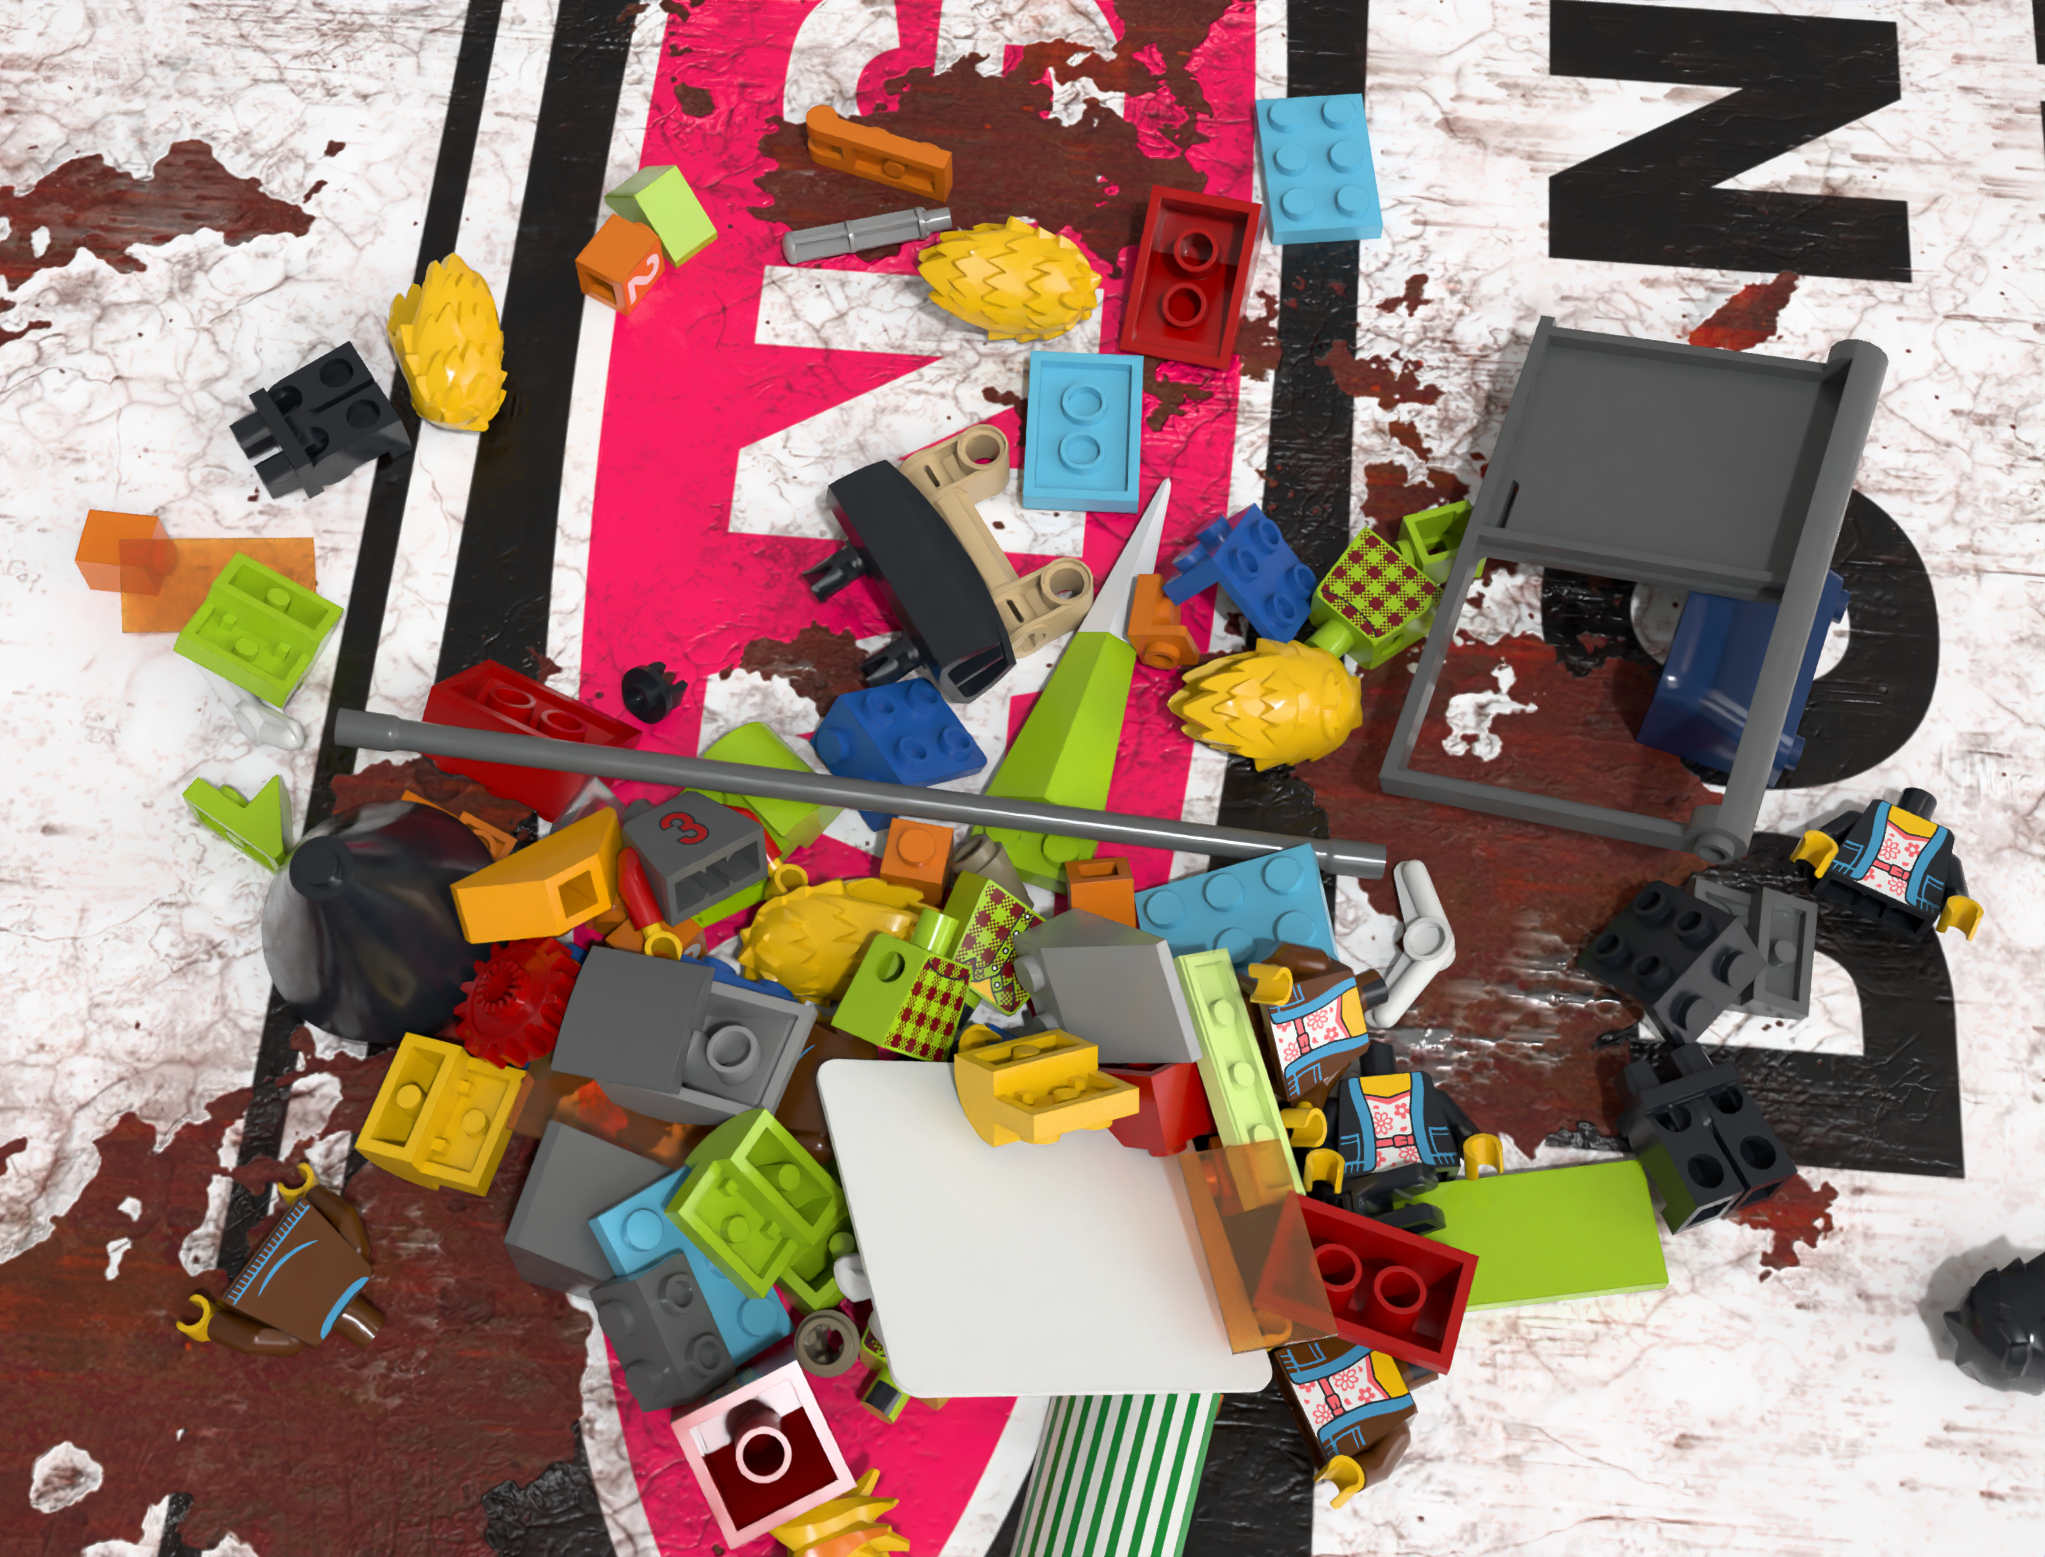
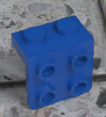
M1256 503L1251 504L1227 520L1222 514L1214 516L1195 532L1194 536L1198 541L1183 550L1173 560L1172 564L1176 567V570L1162 587L1163 591L1177 606L1214 583L1219 582L1262 638L1287 644L1294 638L1312 612L1310 610L1312 597L1319 586L1316 576L1308 566L1301 563L1284 541L1278 526L1263 514Z
M921 677L839 695L810 740L811 745L830 772L835 776L928 787L979 774L987 764V757L943 699L938 689L929 680ZM858 810L873 832L890 828L892 817H899V815Z

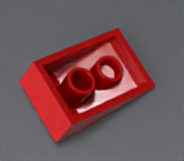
M1152 185L1119 351L1229 372L1256 273L1267 215L1263 204Z

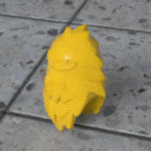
M1013 216L1008 218L1006 224L982 223L973 226L974 230L941 232L939 238L943 242L919 252L918 259L922 263L917 269L923 279L934 289L928 293L930 300L949 311L955 317L987 329V339L990 340L1016 338L1020 343L1037 338L1050 340L1072 330L1079 320H1089L1092 309L1097 308L1095 290L1099 287L1103 278L1100 274L1091 270L1088 259L1083 252L1061 233L1055 236L1041 226L1035 229Z
M452 252L443 259L441 264L435 260L428 265L422 289L418 284L412 283L405 298L401 293L396 294L390 305L386 331L402 375L407 381L411 395L410 403L413 409L416 410V414L444 428L485 432L489 428L488 421L492 420L499 411L507 392L502 390V385L507 376V372L501 370V361L504 354L503 331H500L498 312L487 282L480 273L471 270L460 256Z
M1257 638L1256 649L1253 651L1218 658L1208 662L1206 665L1197 667L1182 676V680L1188 685L1174 694L1166 703L1172 713L1188 722V724L1181 727V730L1187 736L1209 743V748L1253 758L1258 772L1286 763V766H1293L1307 759L1314 762L1340 747L1347 739L1351 730L1360 727L1363 723L1360 704V678L1349 675L1342 661L1327 650L1317 647L1310 648L1296 640H1291L1286 644L1266 638Z
M837 877L817 886L802 885L789 893L772 897L757 911L752 926L740 930L744 946L737 960L740 964L744 965L743 977L745 979L758 981L767 979L774 981L790 990L794 996L793 998L797 999L798 1003L805 1005L808 1000L829 1009L832 1000L842 1002L875 936L884 932L909 942L923 907L941 914L943 910L920 902L919 900L924 898L922 890L899 883L888 884L885 879L868 877L842 881L841 878Z

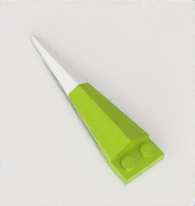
M1169 477L1161 483L985 795L1106 810L1137 655L1127 637L1138 574H1153L1171 490ZM974 825L969 838L971 840L978 835L987 834L993 842H1002L1022 882L1066 896L1065 862L1094 859L1099 845V841L980 825Z

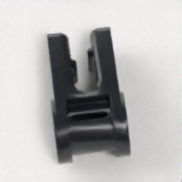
M1413 1163L1361 1178L1343 1179L1341 1193L1339 1194L1333 1193L1334 1186L1331 1183L1322 1186L1318 1191L1321 1202L1419 1236L1446 1228L1442 1209L1429 1203L1422 1202L1415 1205L1406 1203L1403 1208L1384 1212L1385 1208L1392 1203L1404 1199L1412 1201L1414 1196L1433 1191L1438 1187L1439 1182L1436 1169L1423 1163Z

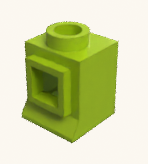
M1469 499L1404 516L1398 540L1393 542L1392 548L1436 584L1447 582L1473 510ZM1442 547L1443 552L1430 556L1427 553L1429 550ZM1486 558L1479 561L1474 577H1481Z

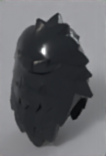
M2045 1252L2027 1263H2024L2020 1257H2017L2000 1271L1997 1267H1992L1979 1278L1975 1286L1967 1289L1956 1308L1945 1311L1943 1314V1319L1949 1330L1943 1335L1942 1340L1948 1346L1955 1349V1365L1957 1367H1969L1981 1382L1993 1389L2002 1392L2016 1390L2033 1396L2041 1395L2045 1391Z

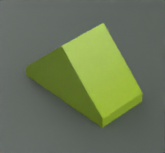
M677 165L645 166L604 196L605 203L620 217L632 223L635 221L641 222L660 237L663 257L676 269L718 238L717 230Z

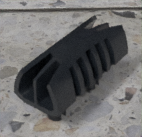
M887 460L865 466L828 485L825 501L847 535V538L844 539L846 545L812 568L804 570L802 575L809 582L810 588L822 604L864 575L868 579L873 577L903 626L900 629L902 636L886 645L865 660L857 662L860 670L866 675V680L871 688L895 683L914 669L922 666L925 670L930 669L938 684L953 703L970 704L1000 681L1017 662L1008 633L994 600L972 559L948 524L912 482Z

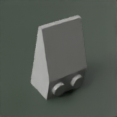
M1076 907L1011 937L1018 956L1014 961V970L1019 983L1030 994L1036 1016L1032 1019L1035 1034L1061 1029L1098 1045V1063H1194L1203 1058L1167 939Z
M713 981L703 1032L692 1031L679 1095L598 1079L594 1080L614 1107L670 1123L720 1126L740 1113L758 1108H766L774 1116L818 1012L815 1007Z

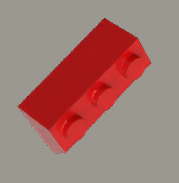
M491 659L431 686L421 721L635 749L643 733V731ZM419 753L433 760L434 766L450 774H463L483 784L485 790L491 795L502 799L517 800L535 809L537 815L543 820L559 825L569 826L597 810L616 778Z
M1288 1191L1260 1271L1252 1308L1447 1376L1451 1368L1479 1256Z

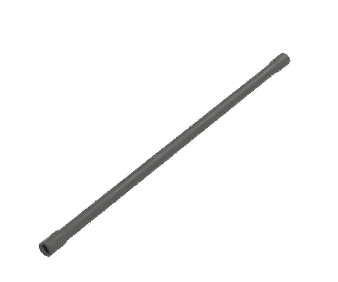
M346 708L339 709L335 723L334 743L339 746L393 752L395 750L1241 860H1252L1310 843L1316 853L1319 870L1333 875L1379 881L1383 877L1386 865V845L1341 838L1318 839L413 721L401 719L392 714Z

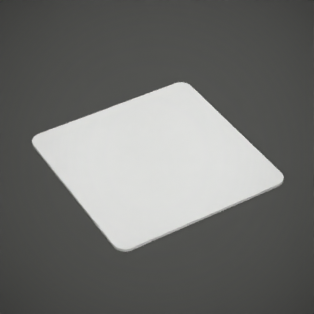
M832 1059L820 1066L816 1075V1083L889 1372L893 1382L901 1391L918 1398L1241 1393L1258 1392L1268 1385L1272 1378V1366L1255 1318L1252 1317L1251 1306L1206 1178L1203 1175L1192 1139L1186 1142L1187 1148L1184 1151L1166 1157H1152L1147 1149L1124 1147L1108 1128L1070 1131L1060 1134V1139L1050 1144H1030L1019 1140L992 1147L976 1133L963 1111L956 1088L954 1063Z

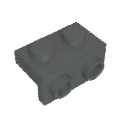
M685 1254L671 1255L648 1270L606 1280L588 1291L598 1312L600 1327L609 1337L625 1372L627 1387L637 1399L643 1413L691 1404L735 1375V1364Z

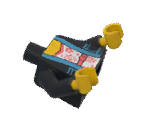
M1909 787L1902 790L1896 806L1882 799H1873L1864 813L1847 810L1815 830L1806 831L1789 857V860L1794 863L1797 859H1803L1816 868L1814 876L1819 879L1811 892L1812 895L1918 943L1923 940L1933 926L1939 913L1941 916L1935 928L1937 932L1945 934L1948 926L1955 927L1966 935L1965 940L1972 941L1984 914L1981 905L1970 899L1961 860L1952 853L1955 840L1954 834L1950 829L1930 821L1937 806L1936 798L1920 788Z
M1388 1043L1370 1044L1367 1052L1357 1058L1360 1077L1340 1080L1335 1097L1328 1098L1322 1112L1327 1122V1134L1324 1143L1320 1147H1304L1305 1168L1303 1187L1307 1192L1312 1191L1313 1181L1324 1180L1334 1186V1194L1341 1193L1343 1179L1361 1178L1413 1163H1423L1436 1169L1439 1183L1455 1181L1461 1167L1460 1158L1464 1161L1465 1176L1469 1181L1478 1180L1479 1165H1491L1497 1170L1498 1174L1504 1173L1503 1145L1500 1139L1494 1135L1482 1133L1446 1090L1434 1087L1428 1072L1398 1073L1394 1047Z

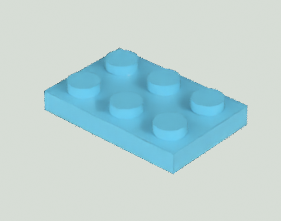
M1362 93L1255 100L1254 120L1272 245L1381 239L1383 221Z
M1031 351L1023 508L1138 513L1144 356Z
M1310 843L1134 893L1140 930L1167 939L1172 959L1178 956L1227 948L1236 974L1248 970V966L1251 963H1261L1275 944L1287 941L1321 948L1328 956L1340 962L1316 853Z
M687 1164L588 1220L617 1278L648 1270L671 1255L685 1254L735 1367L743 1364L796 1330L773 1286L764 1299H748L663 1214L668 1204L692 1172V1169Z

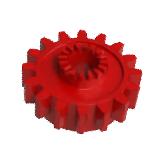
M551 936L509 940L507 948H504L497 942L492 944V958L487 963L476 960L473 967L478 975L473 982H464L460 987V990L468 994L467 1000L454 1008V1014L464 1020L455 1029V1034L466 1041L463 1048L500 1070H504L508 1063L513 1064L519 1069L523 1068L526 1062L540 1059L555 1049L567 1005L578 978L577 974L582 969L581 964L571 958L572 951Z

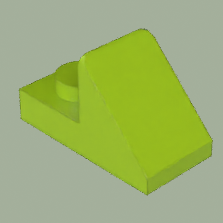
M279 775L272 777L249 804L229 786L222 784L217 790L199 777L182 793L196 821L274 875L287 854L294 847L291 800Z

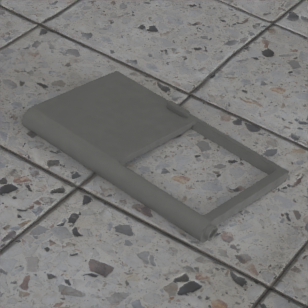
M1541 315L1379 774L1382 791L1384 793L1696 854L1702 860L1714 864H1727L1733 859L1744 857L1747 854L1889 364L1887 354L1871 342L1859 339H1846L1835 343L1830 349L1827 362L1821 363L1556 327L1555 317ZM1494 558L1780 606L1721 805L1706 804L1697 806L1692 809L1689 822L1686 824L1407 768L1477 565L1481 559Z

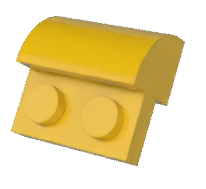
M1054 1029L954 1054L955 1082L963 1111L976 1133L992 1147L1019 1140L1030 1144H1050L1058 1141L1060 1134L1078 1129H1105L1112 1125V1120L1139 1113V1087L1099 1071L1098 1045L1061 1029Z
M406 1032L354 1147L372 1163L412 1183L438 1191L440 1185L485 1197L535 1081L527 1071L506 1066L504 1070H500L481 1059L470 1057L462 1046Z

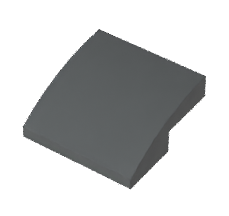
M1697 877L1684 885V892L1736 916L1767 963L1766 967L1725 1010L1781 1019L1803 1020L1807 1018L1810 1006L1818 904L1764 886L1753 894H1748Z
M593 945L582 966L569 999L550 1070L679 1095L692 1031L703 1032L715 968Z

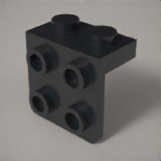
M1655 880L1647 884L1577 959V965L1584 975L1641 1005L1666 1043L1675 1049L1695 1042L1767 965L1736 916L1661 880Z

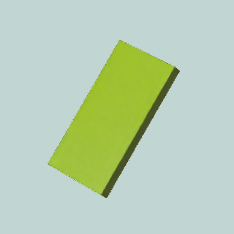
M1638 1159L1482 1177L1475 1181L1465 1179L1440 1182L1435 1190L1414 1196L1412 1201L1404 1199L1390 1204V1211L1403 1208L1406 1203L1415 1205L1424 1202L1437 1206L1444 1213L1446 1228L1422 1235V1237L1479 1256L1465 1313L1665 1289L1669 1284L1643 1164Z

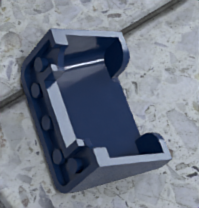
M1829 568L1766 786L1772 789L1779 779L1783 768L1794 772L1799 762L1806 738L1797 735L1796 732L1831 622L1840 624L1850 600L1851 591L1842 588L1844 576L1832 568ZM1688 591L1668 653L1654 687L1655 690L1650 706L1643 716L1635 742L1730 774L1780 606Z

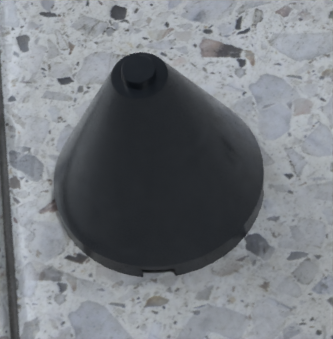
M404 800L368 802L343 810L322 821L301 838L287 854L270 884L265 899L261 926L262 947L269 974L277 990L290 1007L307 1022L332 1037L357 1045L372 1047V1043L402 1041L406 1032L430 1037L453 1025L461 1019L454 1014V1008L460 1003L465 1002L468 994L460 990L461 984L475 980L478 974L475 972L473 965L476 960L487 963L492 958L491 945L495 942L471 944L465 940L450 885L496 863V858L482 840L460 820L443 810L418 802ZM509 940L497 941V943L507 948Z

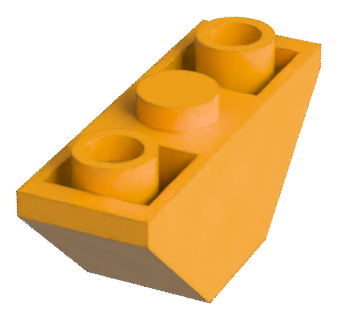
M607 806L450 885L465 940L471 944L559 936L612 908L618 892L616 858L624 849L616 810Z

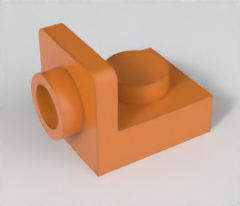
M1138 574L1127 637L1143 665H1150L1158 669H1173L1178 665H1197L1200 651L1187 627L1180 625V604L1175 606L1163 591L1162 587L1165 581L1162 575Z

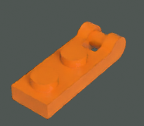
M817 105L807 112L805 119L809 135L808 152L810 158L817 164L944 203L946 202L953 186L952 152L942 150L928 142L919 143L890 134L879 127H866L840 119L835 109L828 105Z

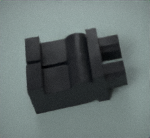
M350 341L279 380L267 392L263 387L248 395L255 410L229 426L247 459L274 445L279 450L277 454L254 465L259 478L272 499L292 492L299 487H302L308 498L311 499L324 492L323 486L340 482L355 468L387 452L394 459L413 449L399 415L378 383L375 382L374 377Z
M1697 1041L1677 1048L1669 1053L1661 1063L1671 1082L1663 1084L1650 1061L1646 1059L1628 1064L1619 1072L1613 1083L1625 1109L1614 1122L1623 1138H1629L1633 1153L1639 1162L1648 1168L1667 1204L1661 1215L1672 1235L1719 1219L1723 1214L1727 1216L1771 1200L1798 1172L1751 1096L1744 1087L1736 1083L1740 1079V1075L1733 1063L1729 1061L1714 1067Z

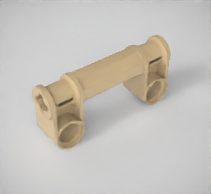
M985 424L969 427L964 432L940 444L917 451L901 464L898 470L931 503L972 559L999 611L1008 633L1015 659L1027 657L1040 650L1049 642L1080 628L1094 603L1093 576L1090 568L1078 559L1063 557L1053 560L1050 564L1019 578L974 506L989 497L998 495L1005 490L1010 482L1009 444L1005 434L1000 429ZM981 458L994 460L985 465L974 463V461ZM1063 590H1073L1079 593L1078 596L1071 599H1062L1056 596L1058 592Z

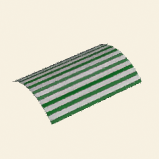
M1221 1393L1052 1396L1009 1557H1182Z

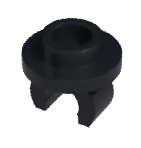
M653 662L648 666L638 665L628 670L622 680V695L625 706L639 720L648 724H655L667 718L671 709L677 708L682 703L688 683L684 680L674 685H668L663 678L666 668L663 662Z

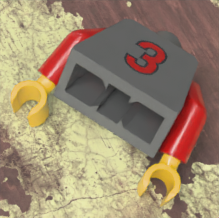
M687 791L659 806L654 805L648 799L636 800L630 804L623 816L624 826L621 829L624 849L616 858L618 891L634 931L642 930L646 943L642 952L643 955L654 956L652 952L659 950L666 952L671 957V960L680 961L682 955L681 941L671 932L662 931L660 923L664 920L668 925L674 927L768 876L771 879L764 892L766 901H769L774 896L789 893L785 887L793 891L802 885H808V876L805 870L794 864L783 865L779 859L783 852L751 809L720 804L697 791Z

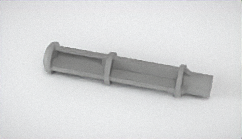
M919 206L910 210L852 221L845 220L841 223L794 232L788 231L783 236L782 247L787 261L791 264H797L799 262L846 253L852 254L861 250L919 239L925 240L929 238L932 232L952 229V220L948 207L927 211Z

